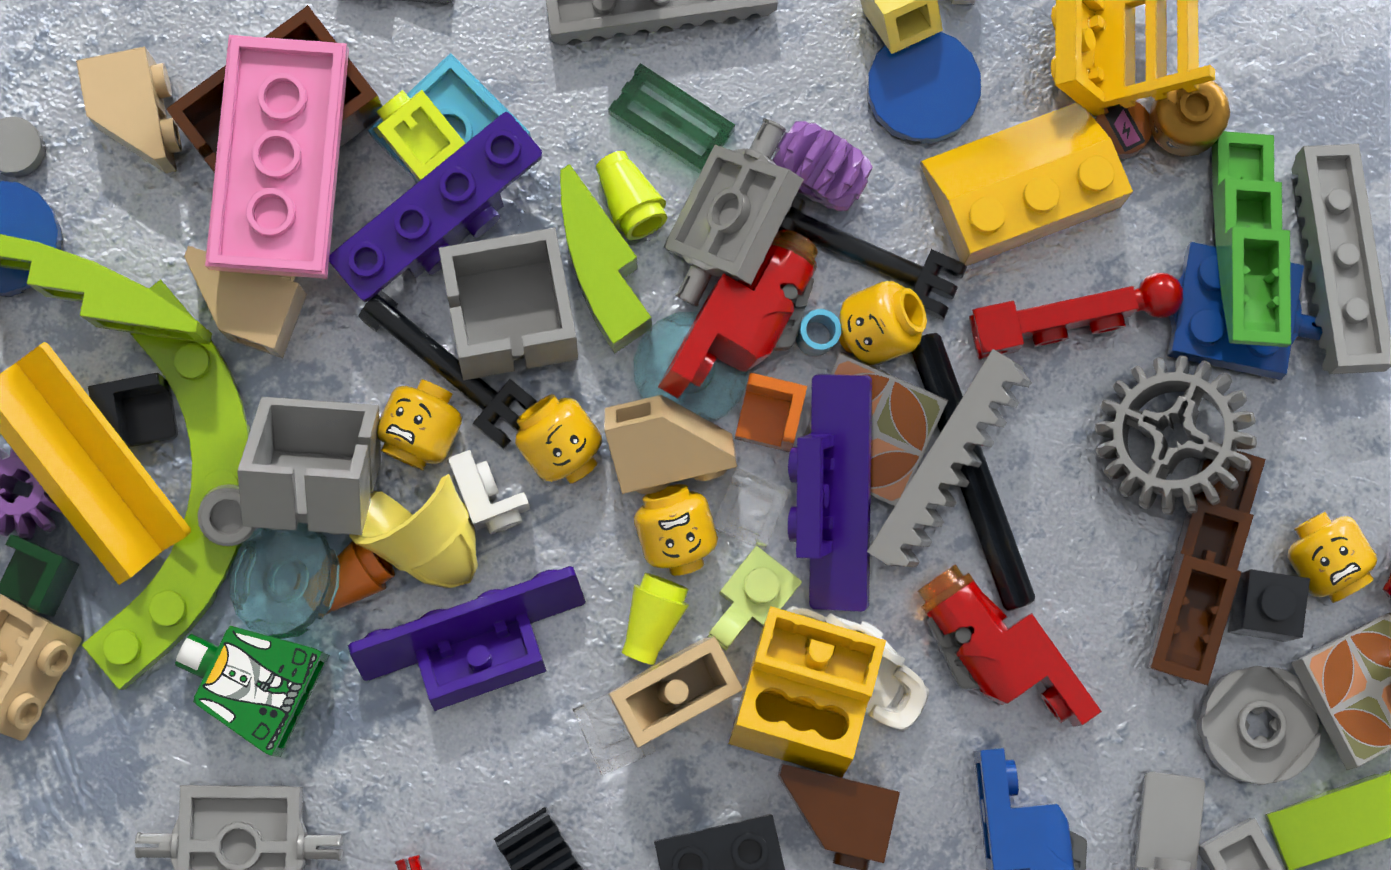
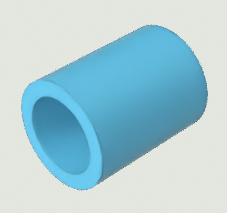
M816 309L809 312L801 321L796 336V343L800 350L810 356H821L829 352L841 336L839 319L834 313L825 309ZM818 322L826 326L830 334L829 342L824 344L813 342L807 335V324Z

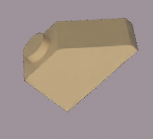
M713 636L703 638L658 662L608 693L636 748H639L742 691L743 688L716 637Z

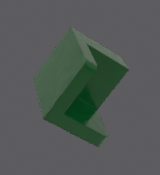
M10 534L5 545L16 550L0 581V594L26 605L27 608L54 617L79 567V563L33 542Z

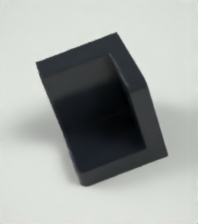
M159 373L88 386L90 399L128 448L175 439L178 436L171 388L168 381Z

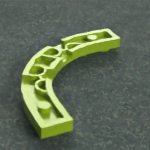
M161 279L149 288L194 318ZM130 333L165 376L177 398L185 419L190 440L192 472L191 489L184 520L191 528V533L174 544L161 569L147 587L128 606L81 644L119 690H125L169 653L196 626L215 601L216 593L224 582L234 558L238 557L242 543L234 546H222L213 543L202 533L198 523L200 504L210 490L227 484L239 486L237 470L250 433V426L247 424L243 403L237 390L238 386L234 376L212 340L210 344Z

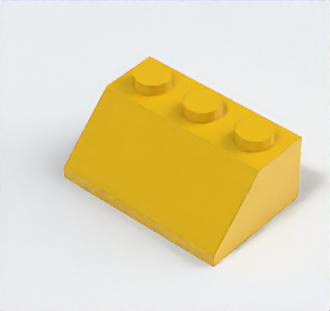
M1077 102L920 162L959 261L966 266L1119 209L1133 193L1111 138L1092 115Z

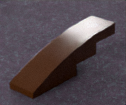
M1237 451V453L1246 456L1251 461V467L1249 471H1241L1231 466L1228 469V472L1238 481L1239 486L1237 489L1231 491L1218 481L1213 485L1220 498L1218 504L1211 505L1205 493L1201 492L1194 495L1198 511L1189 514L1186 510L1149 664L1151 669L1207 686L1242 571H1239L1238 567L1254 516L1250 514L1266 460L1241 451ZM1210 459L1206 461L1201 460L1197 474L1205 470L1213 461Z

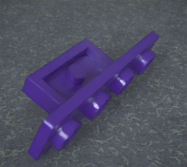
M502 113L329 255V263L363 302L369 301L407 269L415 278L424 271H427L429 275L442 269L439 248L457 245L470 234L474 238L480 237L491 229L501 217L498 211L504 207L500 193L542 159V150L510 113Z
M818 374L813 376L811 434L797 438V447H792L789 454L788 474L790 482L797 483V507L792 506L789 511L788 537L790 542H796V558H810L809 605L812 609L862 612L869 607L870 554L867 551L870 547L872 379L868 375Z
M568 566L559 570H546L537 574L531 580L503 590L493 589L486 591L474 600L449 609L429 611L420 619L395 628L375 630L367 634L363 639L350 643L348 648L350 656L364 681H369L418 663L428 699L434 711L547 672L531 623L582 606L586 601L574 567Z

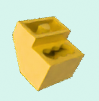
M770 606L744 686L728 744L842 778L854 758L867 704L872 697L886 640Z

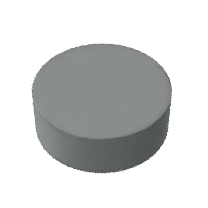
M5 117L0 119V173L9 177H23L32 173L39 167L45 155V142L41 133L29 121L23 118Z
M227 484L213 488L205 495L198 510L199 527L202 533L213 543L222 546L238 545L246 541L256 528L242 526L239 486Z

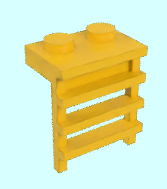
M1056 0V4L1052 7L1051 19L1055 29V56L1051 60L1053 80L1059 89L1093 116L1104 114V108L1118 104L1124 108L1135 106V100L1150 96L1156 101L1167 98V92L1182 88L1188 93L1199 90V84L1215 80V69L1211 65L1199 67L1198 0H1177L1178 73L1168 76L1166 0ZM1145 4L1146 81L1135 84V7Z

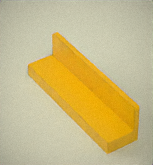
M43 342L0 373V434L118 585L133 577L162 551L181 541L191 533L189 525L48 343Z

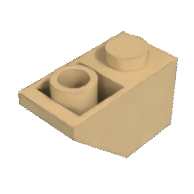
M145 46L76 60L86 116L97 129L164 173L176 172L174 153L182 151V142L177 123L173 118L167 119L163 98L171 97L172 91L165 64H157Z
M188 246L184 257L218 330L230 341L283 359L307 295L300 284L294 282L295 276L208 270L205 266L207 249L203 251Z
M663 395L605 408L604 431L622 494L637 491L640 494L656 493L668 487L671 482L689 478L699 481L711 480L722 476L727 469L737 467L735 443L730 432Z

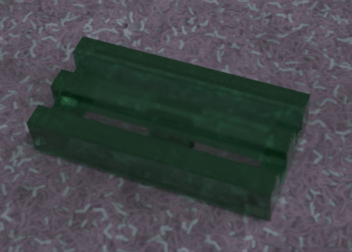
M641 63L635 69L634 76L630 82L627 81L622 88L619 98L614 100L608 108L610 116L699 174L714 145L724 147L735 131V124ZM645 85L716 131L717 135L715 138L641 91L642 86ZM632 101L704 147L706 151L700 156L629 110L628 106Z

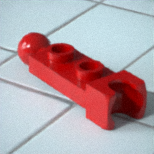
M1154 273L1147 276L1137 289H1134V286L1018 311L1016 310L1015 301H1008L973 309V315L969 316L977 356L979 360L987 359L992 349L1003 355L1018 352L1024 344L1023 340L1033 338L1034 346L1038 347L1069 339L1067 330L1090 326L1091 334L1118 330L1126 327L1124 318L1131 317L1135 312L1145 311L1148 315L1156 318H1167L1180 309L1184 295L1180 282L1174 276L1167 273Z

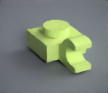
M756 545L720 590L719 594L732 605L711 629L707 637L715 636L721 648L726 651L751 619L763 628L770 606L782 609L801 585L802 581Z

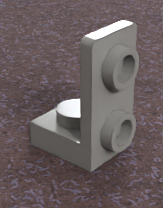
M1147 772L1145 774L1134 870H1196L1205 794V781L1203 779L1158 772Z

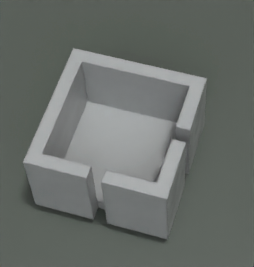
M555 227L439 248L463 380L515 371L513 360L525 358L526 369L578 360L576 332Z
M261 397L237 470L242 526L272 530H296L298 523H308V531L362 535L371 502L370 493H373L381 463V444L377 434L379 405Z

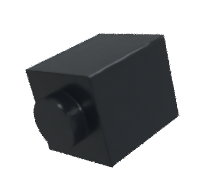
M1253 569L1242 572L1231 606L1228 633L1283 642L1303 638L1310 578Z

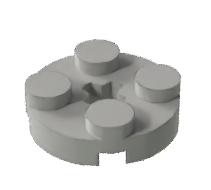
M1253 666L1226 674L1207 693L1202 703L1201 715L1197 721L1198 735L1202 739L1204 749L1211 761L1231 778L1251 784L1265 785L1295 777L1310 764L1320 745L1321 733H1318L1319 720L1310 698L1300 679L1280 668ZM1265 711L1270 712L1273 718L1268 726L1274 732L1272 737L1268 740L1263 736H1257L1252 739L1247 733L1250 726L1246 720L1248 714L1253 712L1256 715H1260Z

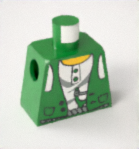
M229 626L219 646L190 634L177 655L175 666L203 679L193 699L197 706L262 752L270 756L281 757L330 655L312 647Z

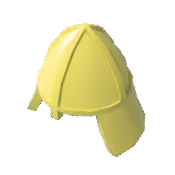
M449 474L441 478L435 492L413 515L382 491H373L370 494L371 502L362 535L349 534V537L355 544L379 555L398 570L407 572L425 584L448 589L468 584L472 581L478 567L475 527L469 517L466 505L460 500Z

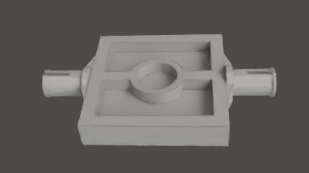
M764 118L750 149L732 151L714 145L663 246L675 255L684 258L691 265L683 283L675 294L679 299L698 307V303L711 277H719L723 273L742 282L752 284L804 180L791 170L777 166L774 161L770 160L783 133L786 131V128L780 124Z
M180 785L179 816L172 834L138 832L135 844H159V847H135L136 858H171L174 870H303L306 859L341 861L343 849H319V846L343 845L342 834L307 835L302 819L303 787Z

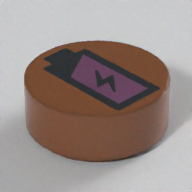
M1136 101L1135 106L1124 108L1120 104L1104 108V114L1097 115L1095 118L1097 123L1111 138L1119 159H1128L1140 153L1152 135L1149 113L1145 107Z

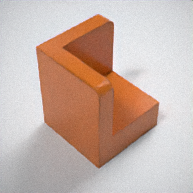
M750 373L735 439L790 452L795 441L807 386Z

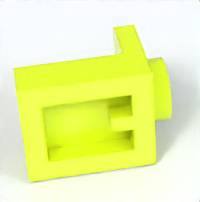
M402 90L376 111L383 121L374 127L373 131L379 138H384L418 181L466 144L423 90L411 98Z

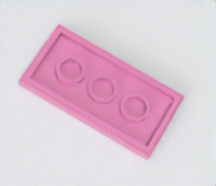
M229 35L205 262L208 270L327 279L349 57L347 43Z

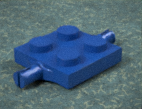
M1190 242L1185 251L1182 274L1178 280L1183 288L1184 300L1180 309L1175 314L1169 316L1172 332L1167 357L1178 358V356H1186L1188 361L1201 363L1202 361H1207L1211 366L1282 380L1287 375L1291 345L1288 347L1229 343L1221 296L1216 247ZM1290 262L1291 345L1297 337L1319 341L1323 332L1322 327L1316 326V317L1305 315L1301 312L1302 307L1299 294L1304 265Z

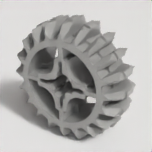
M1178 356L1175 372L1170 373L1167 372L1163 358H1155L1153 360V367L1157 375L1146 378L1143 369L1140 366H1135L1131 369L1132 375L1137 382L1134 388L1130 389L1120 380L1116 381L1113 385L1115 392L1123 399L1121 404L1111 400L1102 401L1100 406L1102 411L1108 416L1115 418L1114 422L1102 421L1096 423L1095 431L1098 435L1113 438V440L1097 446L1096 452L1099 458L1103 459L1117 457L1116 460L1108 464L1104 469V473L1109 480L1118 479L1127 474L1119 487V492L1125 498L1133 495L1140 487L1143 488L1139 496L1141 508L1148 510L1153 505L1157 495H1161V507L1164 514H1173L1177 497H1183L1184 505L1189 514L1196 513L1198 505L1194 495L1204 492L1208 502L1214 506L1220 502L1219 495L1213 487L1218 481L1231 491L1237 489L1239 486L1238 481L1228 472L1230 466L1241 471H1249L1251 461L1246 456L1237 453V449L1249 450L1255 448L1257 440L1255 436L1249 433L1238 432V430L1255 424L1254 413L1248 411L1234 413L1247 401L1246 394L1243 390H1239L1224 396L1232 383L1231 376L1223 373L1209 383L1212 366L1209 362L1202 361L1194 375L1189 374V361L1186 356ZM1170 392H1185L1183 396H1178L1173 407L1165 412L1156 413L1146 409L1143 412L1139 411L1143 405L1159 395ZM1202 398L1209 401L1219 411L1224 420L1223 444L1212 441L1209 435L1202 433L1196 428V421L1199 415L1198 407ZM1183 422L1184 430L1193 442L1187 440L1185 444L1181 445L1177 441L1178 447L1168 448L1164 435L1157 429L1164 431L1170 425L1174 430L1173 424H1182ZM1130 427L1140 430L1144 436L1149 437L1155 443L1154 452L1151 456L1153 464L1148 474L1136 466L1131 459L1128 448ZM1193 457L1204 461L1207 459L1213 461L1205 470L1192 477L1181 480H1166L1168 474H1172L1178 463L1186 458Z

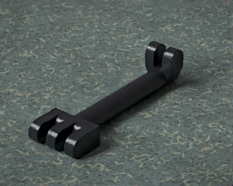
M795 196L778 231L789 236L794 234L914 287L913 291L923 303L926 314L942 320L945 318L949 308L945 304L929 298L931 292H934L945 298L953 299L958 287L938 277V275L942 271L950 276L963 278L967 269L965 264L931 249L924 266H921L803 214L806 202L800 197Z
M382 290L371 298L362 308L358 317L375 332L380 327H383L479 406L483 411L472 425L504 450L511 440L505 432L494 426L495 423L501 418L518 431L520 429V426L517 424L519 416L509 406L516 400L524 410H527L537 400L511 379L506 382L499 392L481 378L463 380L459 360L396 308L399 305Z

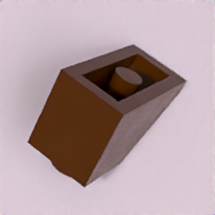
M785 764L780 765L778 778L821 848L835 851L833 864L858 870H868L870 860L881 863L885 862L900 792Z

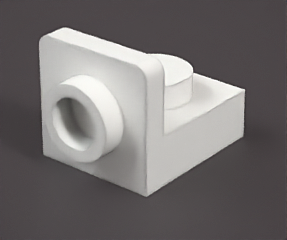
M470 450L448 458L476 531L487 527L490 534H495L523 522L520 514L530 510L525 492L491 504L488 497L498 494L499 491L487 460L475 464Z

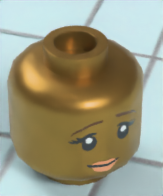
M1214 81L1199 84V90L1189 93L1183 88L1167 92V98L1154 100L1151 105L1149 122L1152 136L1156 143L1168 153L1182 157L1199 155L1210 149L1227 128L1230 117L1229 101L1222 87Z

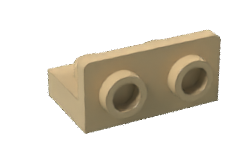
M0 594V733L23 741L27 738L33 725L39 720L45 704L61 676L70 666L72 657L82 639L77 634L50 622L17 601Z

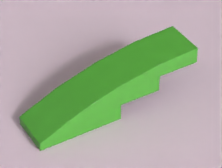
M1224 131L1212 145V190L1216 251L1229 343L1288 347L1291 345L1290 230H1282V182H1275L1274 135Z

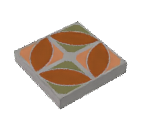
M840 353L831 374L868 375L872 379L871 496L895 506L915 475L948 400ZM811 419L803 436L811 434Z
M1391 613L1379 616L1291 663L1346 770L1360 767L1391 749V665L1389 664L1391 660Z

